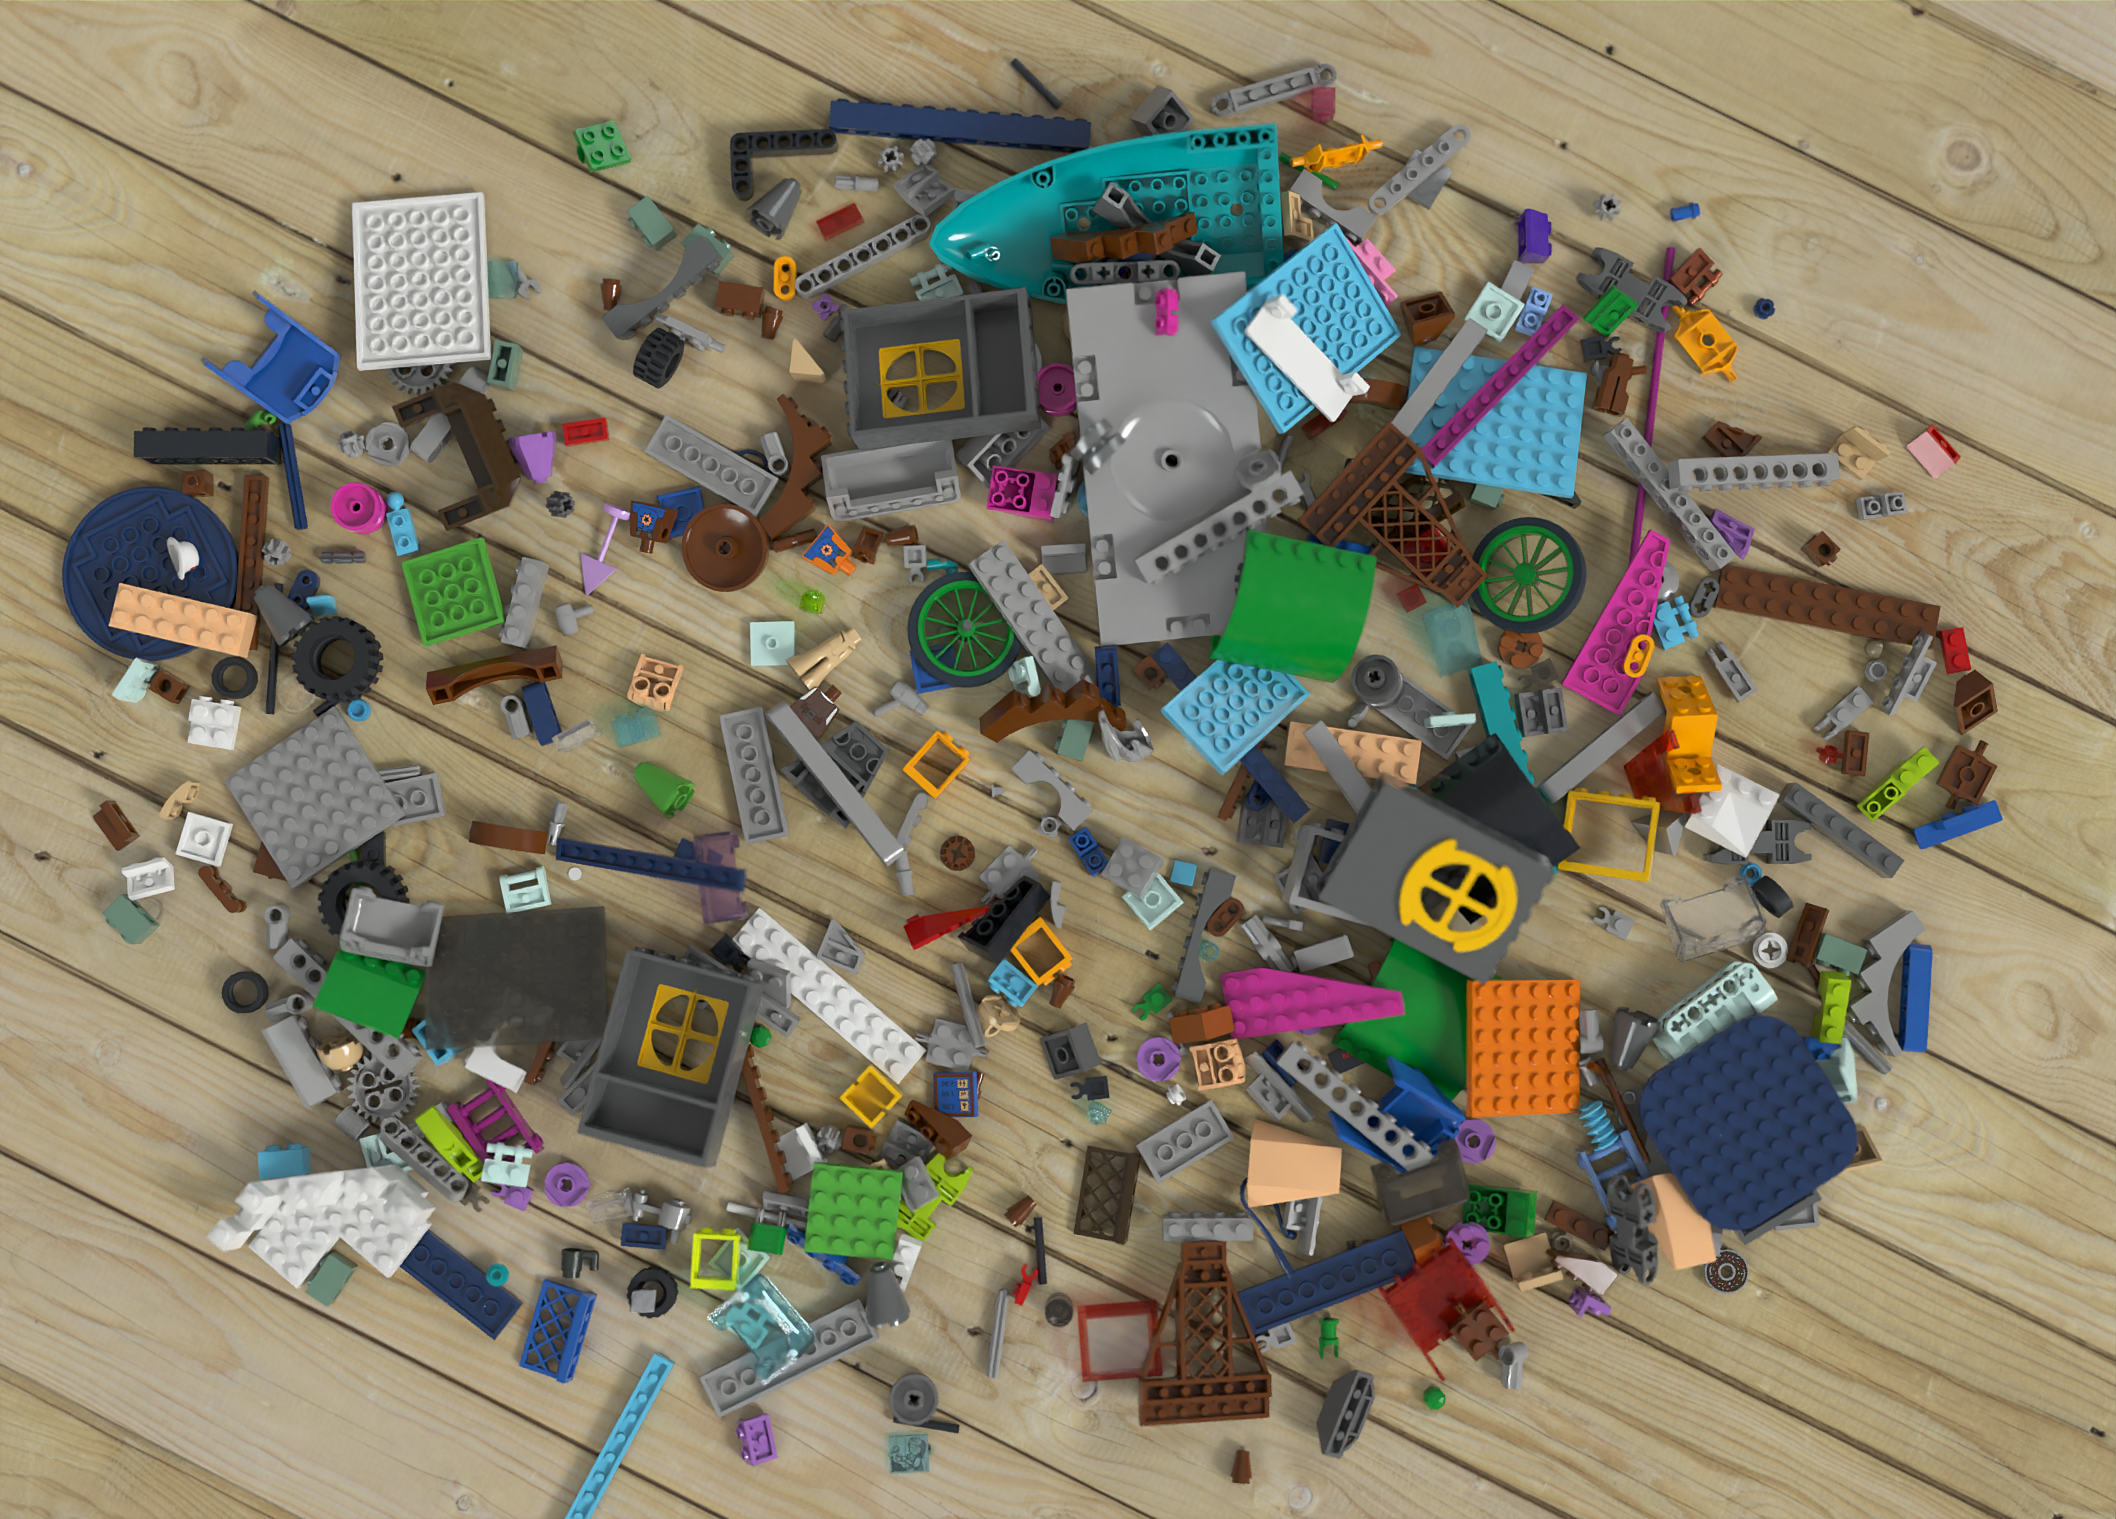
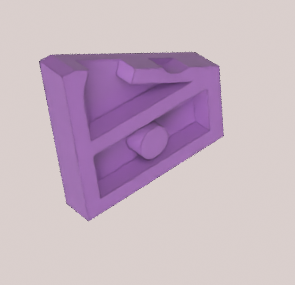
M1715 509L1711 514L1710 522L1735 554L1743 560L1748 554L1755 529Z

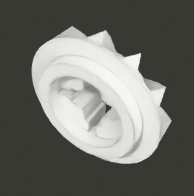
M1765 933L1759 935L1756 941L1753 942L1752 953L1755 961L1761 966L1775 968L1786 960L1788 946L1780 935ZM1768 944H1770V947L1778 949L1775 952H1771L1770 957L1768 953L1762 952V950L1768 948Z

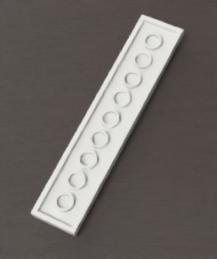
M759 908L733 938L741 948V951L749 958L791 971V993L897 1084L901 1082L927 1051L926 1048L915 1041L913 1037L824 961L817 959V955L763 909Z

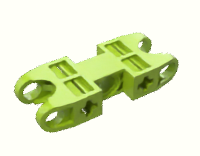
M939 1152L930 1159L925 1167L940 1196L925 1206L920 1207L915 1212H910L903 1196L899 1203L897 1228L904 1229L908 1236L923 1242L937 1225L929 1216L942 1200L950 1206L953 1205L965 1189L974 1170L971 1166H968L964 1172L961 1171L959 1174L948 1173L944 1167L946 1158Z

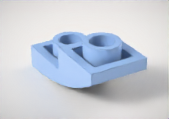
M1533 286L1514 330L1531 337L1539 329L1553 294Z

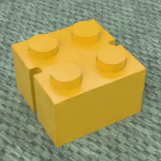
M871 1064L841 1095L840 1099L872 1129L904 1093L876 1066Z

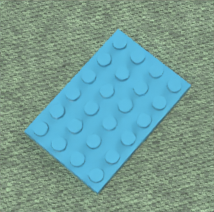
M1216 660L1164 706L1160 712L1222 776L1298 707L1310 693L1293 675Z

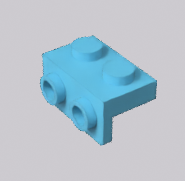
M1005 958L987 979L990 982L988 986L999 994L1001 991L1008 996L1005 1000L1015 1008L1017 1005L1023 1007L1038 987L1035 982Z

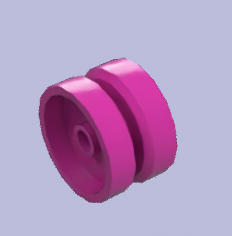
M1053 363L1042 368L1037 374L1041 409L1049 415L1057 417L1069 415L1077 409L1073 368L1062 363Z
M356 482L341 486L334 493L331 501V513L335 521L349 531L360 535L371 534L379 530L385 523L386 513H388L386 501L378 491L367 485Z

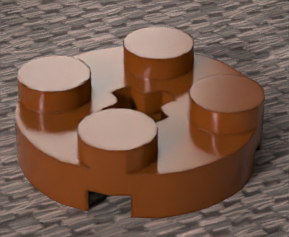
M1505 630L1498 644L1499 656L1509 666L1519 669L1527 668L1535 664L1542 655V639L1539 633L1522 634ZM1517 641L1525 643L1526 646L1523 653L1520 650H1515Z

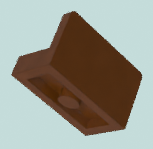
M106 800L99 805L101 810L94 814L93 818L116 851H121L140 837L116 801Z

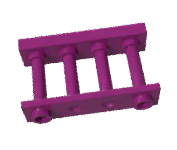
M487 1080L490 1087L465 1105L463 1103L460 1104L458 1101L446 1108L483 1164L485 1159L494 1160L495 1158L494 1153L487 1152L488 1143H503L519 1131L522 1132L528 1141L522 1145L525 1146L524 1148L533 1149L536 1154L545 1149L542 1146L544 1142L538 1133L534 1134L505 1091L507 1088L490 1080ZM496 1094L503 1105L478 1123H473L469 1117L470 1111ZM506 1113H509L515 1124L492 1140H485L481 1135L482 1130ZM507 1155L501 1161L514 1162L516 1156Z

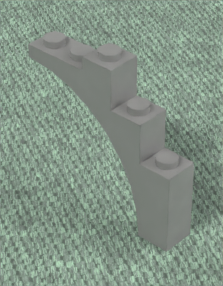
M1908 910L1903 911L1862 939L1865 943L1864 949H1867V953L1874 958L1861 966L1858 975L1854 974L1856 984L1865 991L1848 1001L1846 1016L1852 1023L1855 1022V1024L1860 1025L1866 1023L1865 1029L1872 1037L1875 1036L1879 1042L1877 1044L1879 1050L1884 1055L1897 1057L1903 1052L1894 1037L1889 1021L1887 1005L1889 983L1893 969L1903 951L1913 939L1926 930L1914 911Z

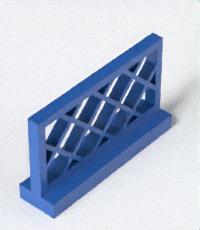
M545 1279L519 1366L555 1378L557 1382L563 1384L572 1381L597 1294L590 1291L584 1292ZM548 1287L555 1288L559 1295L558 1298L551 1302L547 1296ZM569 1294L579 1296L576 1306L570 1309L565 1297ZM561 1299L566 1311L557 1316L552 1304ZM548 1307L553 1319L544 1323L540 1314L544 1308ZM568 1314L571 1325L564 1330L559 1318ZM555 1321L560 1333L551 1337L546 1325ZM542 1329L547 1340L538 1345L534 1335L537 1330ZM561 1335L565 1346L564 1349L558 1352L553 1339ZM548 1343L553 1355L545 1359L539 1347ZM534 1350L540 1359V1362L535 1365L527 1362L529 1353ZM555 1357L559 1364L557 1372L550 1370L546 1361Z

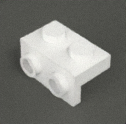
M163 857L153 858L151 861L134 863L122 868V874L127 877L128 898L132 901L175 890L174 866Z

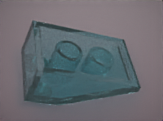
M1465 600L1459 608L1451 604L1422 614L1440 677L1483 665L1475 623L1468 600Z

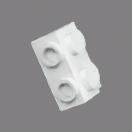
M199 696L198 700L192 699L188 721H191L187 743L234 750L241 707L234 706V701L220 699V703H213V698Z

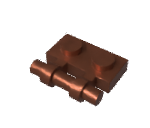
M1698 248L1667 280L1683 295L1690 291L1691 296L1687 299V303L1693 306L1697 301H1701L1705 297L1710 287L1713 288L1723 274L1719 269L1711 273L1709 269L1715 263L1701 248ZM1703 277L1704 282L1698 287L1696 283Z

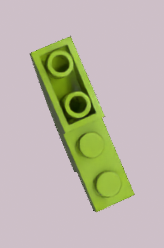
M1922 746L1907 760H1903L1892 769L1856 806L1871 822L1875 821L1907 794L1906 791L1940 762L1926 747Z
M432 1105L415 1118L416 1123L435 1148L460 1174L463 1172L473 1183L482 1177L484 1164L472 1146L462 1138V1133L437 1108Z

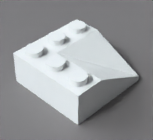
M1718 764L1716 770L1722 782L1721 791L1703 792L1685 827L1746 858L1768 819L1779 794Z

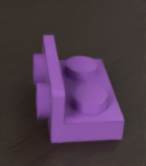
M1578 1286L1577 1290H1573L1569 1297V1306L1580 1317L1583 1316L1587 1307L1589 1311L1599 1316L1601 1313L1608 1316L1612 1309L1601 1296L1590 1293L1581 1286Z
M764 1413L749 1419L741 1418L737 1420L736 1433L742 1442L743 1448L740 1451L744 1462L746 1461L747 1464L755 1466L778 1458L769 1414Z

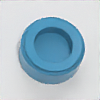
M357 699L349 703L347 713L352 720L361 722L369 718L371 707L368 702Z

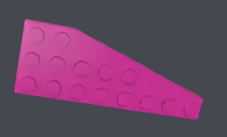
M1651 529L1646 534L1561 682L1567 688L1619 716L1642 676L1633 678L1626 675L1622 668L1623 661L1635 636L1639 634L1651 635L1658 603V593L1662 583L1663 569L1670 545L1668 538ZM1643 641L1638 643L1639 649H1643L1645 647V643ZM1632 662L1630 664V669L1635 670L1637 668V663Z
M1267 967L1220 974L1225 1005H1230L1235 1031L1231 1032L1232 1039L1405 1014L1401 991L1342 982L1340 980L1307 974H1297L1284 970L1280 971Z

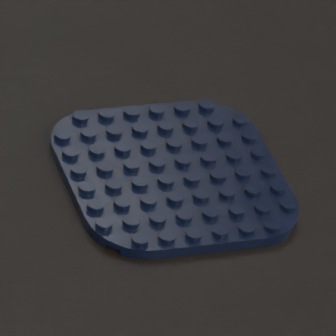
M1752 1015L1742 1018L1656 1071L1643 1086L1638 1108L1640 1120L1646 1133L1695 1209L1708 1222L1726 1230L1738 1231L1755 1227L1833 1179L1847 1168L1857 1148L1858 1134L1854 1119L1805 1042L1792 1026L1771 1016Z

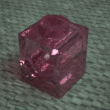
M1314 87L1311 94V120L1327 123L1333 120L1335 115V87Z

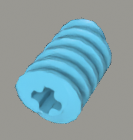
M1591 1101L1575 1110L1583 1112L1578 1116L1579 1119L1587 1120L1582 1126L1591 1128L1586 1134L1595 1136L1590 1140V1143H1598L1594 1151H1600L1611 1146L1619 1137L1617 1133H1612L1615 1129L1614 1126L1608 1125L1611 1121L1610 1118L1604 1117L1607 1113L1606 1110L1600 1109L1603 1105L1602 1101Z

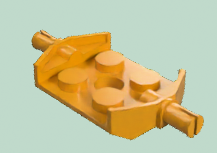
M1361 135L1362 140L1358 144L1349 143L1343 146V148L1335 149V147H1330L1323 151L1321 145L1318 144L1302 156L1290 158V165L1292 168L1303 165L1310 173L1311 171L1321 172L1326 167H1341L1346 163L1354 165L1357 162L1361 163L1370 150L1381 148L1382 141L1381 139L1368 141L1364 135Z
M1674 305L1672 309L1680 317V321L1672 339L1676 338L1701 369L1702 373L1700 374L1707 375L1722 372L1729 379L1730 383L1737 379L1738 376L1731 369V363L1737 353L1738 346L1709 309L1687 312L1684 308ZM1704 335L1712 338L1711 346L1703 344L1702 337Z

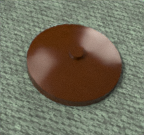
M733 504L712 505L698 512L688 523L682 538L683 560L691 576L704 587L719 592L741 590L756 581L765 569L769 556L768 536L760 520L747 509Z

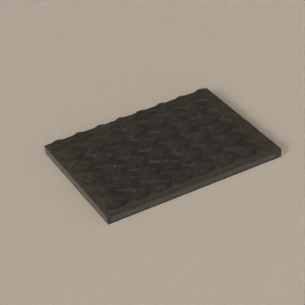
M604 906L442 916L433 963L430 967L426 966L425 1049L427 1051L603 1039L608 1021L606 916Z

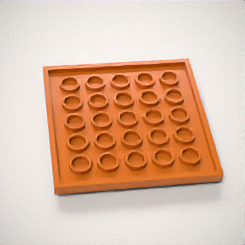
M1487 980L1485 984L1479 981H1467V1117L1580 1113V1111H1575L1580 1108V1069H1578V1061H1580V980Z

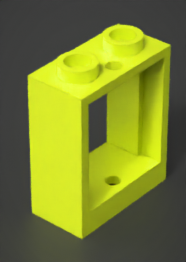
M701 1227L700 1230L693 1234L690 1288L736 1290L739 1279L741 1233L735 1232L736 1229L724 1228L722 1232L713 1231L711 1227ZM702 1239L733 1240L731 1277L700 1275Z

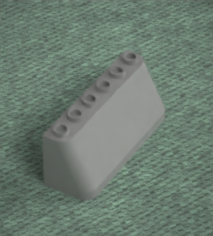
M952 439L865 450L852 449L845 452L821 455L826 499L831 517L835 521L843 522L957 502L961 498Z

